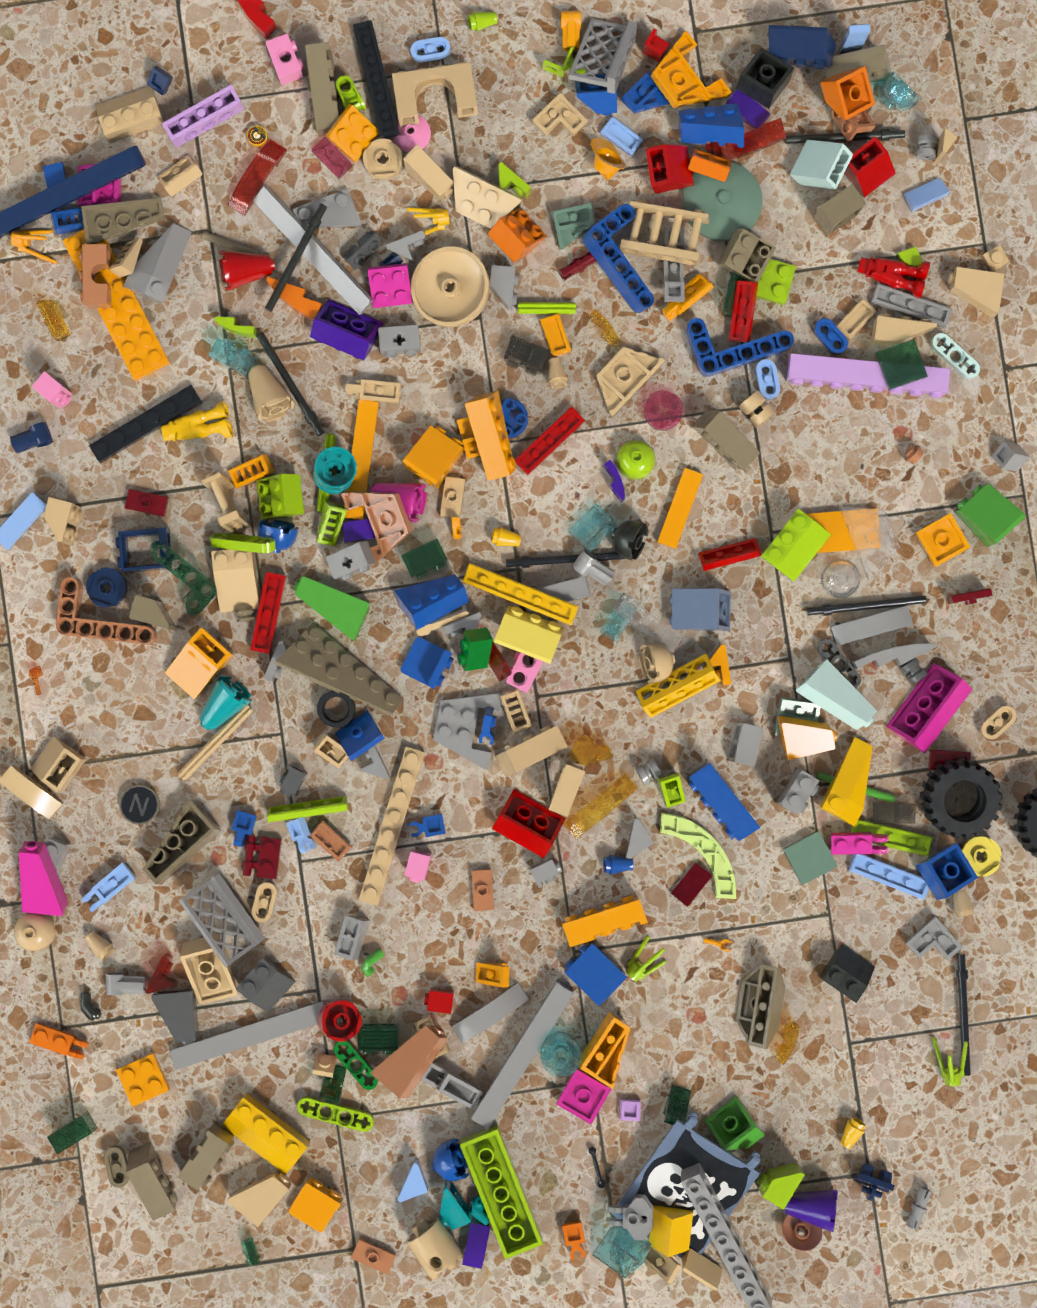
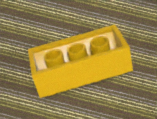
M248 1093L244 1095L222 1124L225 1129L285 1175L310 1143L308 1139Z

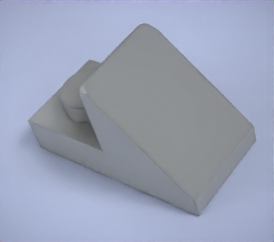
M421 230L389 243L386 247L399 255L415 261L410 246H413V248L422 246L428 238L426 232Z
M478 612L443 627L446 636H457L462 633L461 629L464 628L468 631L469 629L476 630L482 617L481 613Z
M279 641L264 675L265 679L274 681L275 678H279L282 668L274 665V663L288 649L286 643Z
M376 745L364 752L367 759H372L373 763L360 769V771L384 779L391 777Z

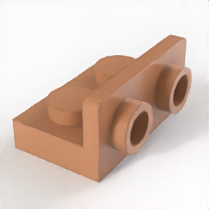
M833 109L830 111L832 118L847 141H852L856 133L872 132L875 127L866 110L848 120H843Z

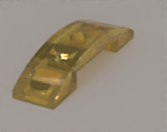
M624 773L563 824L577 839L638 788Z

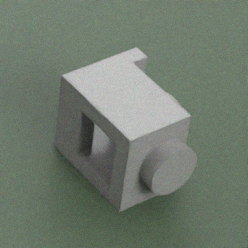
M552 858L530 868L539 888L542 887L541 882L550 883L556 880V875L562 872L558 861L553 862Z

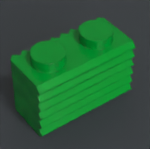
M486 627L477 628L476 630H465L463 639H460L461 653H458L457 660L459 665H462L464 671L488 668L493 638Z

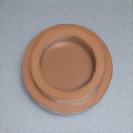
M919 445L910 446L905 452L904 460L912 464L916 463L923 455L921 447Z

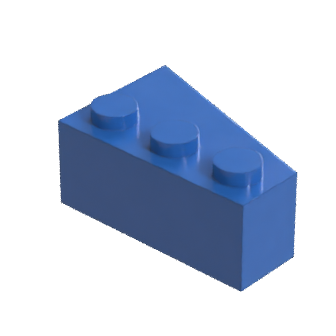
M738 104L707 106L696 109L689 108L678 111V131L681 143L706 145L708 141L719 142V146H725V143L738 144L737 147L744 148V125Z
M455 574L394 590L399 607L416 630L469 602L465 586Z

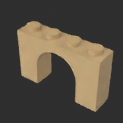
M458 62L447 66L438 65L434 68H419L414 71H399L392 74L400 127L407 126L408 124H419L417 98L422 90L432 85H442L452 91L456 99L458 118L478 115L470 62Z

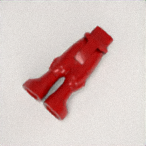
M861 257L857 272L865 274V277H870L892 288L906 289L914 297L920 299L931 262L923 261L919 266H908L902 261ZM902 275H907L918 280L905 279L902 277Z

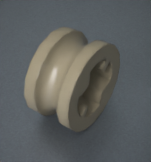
M254 610L236 612V615L239 616L237 622L255 620V617L252 616Z

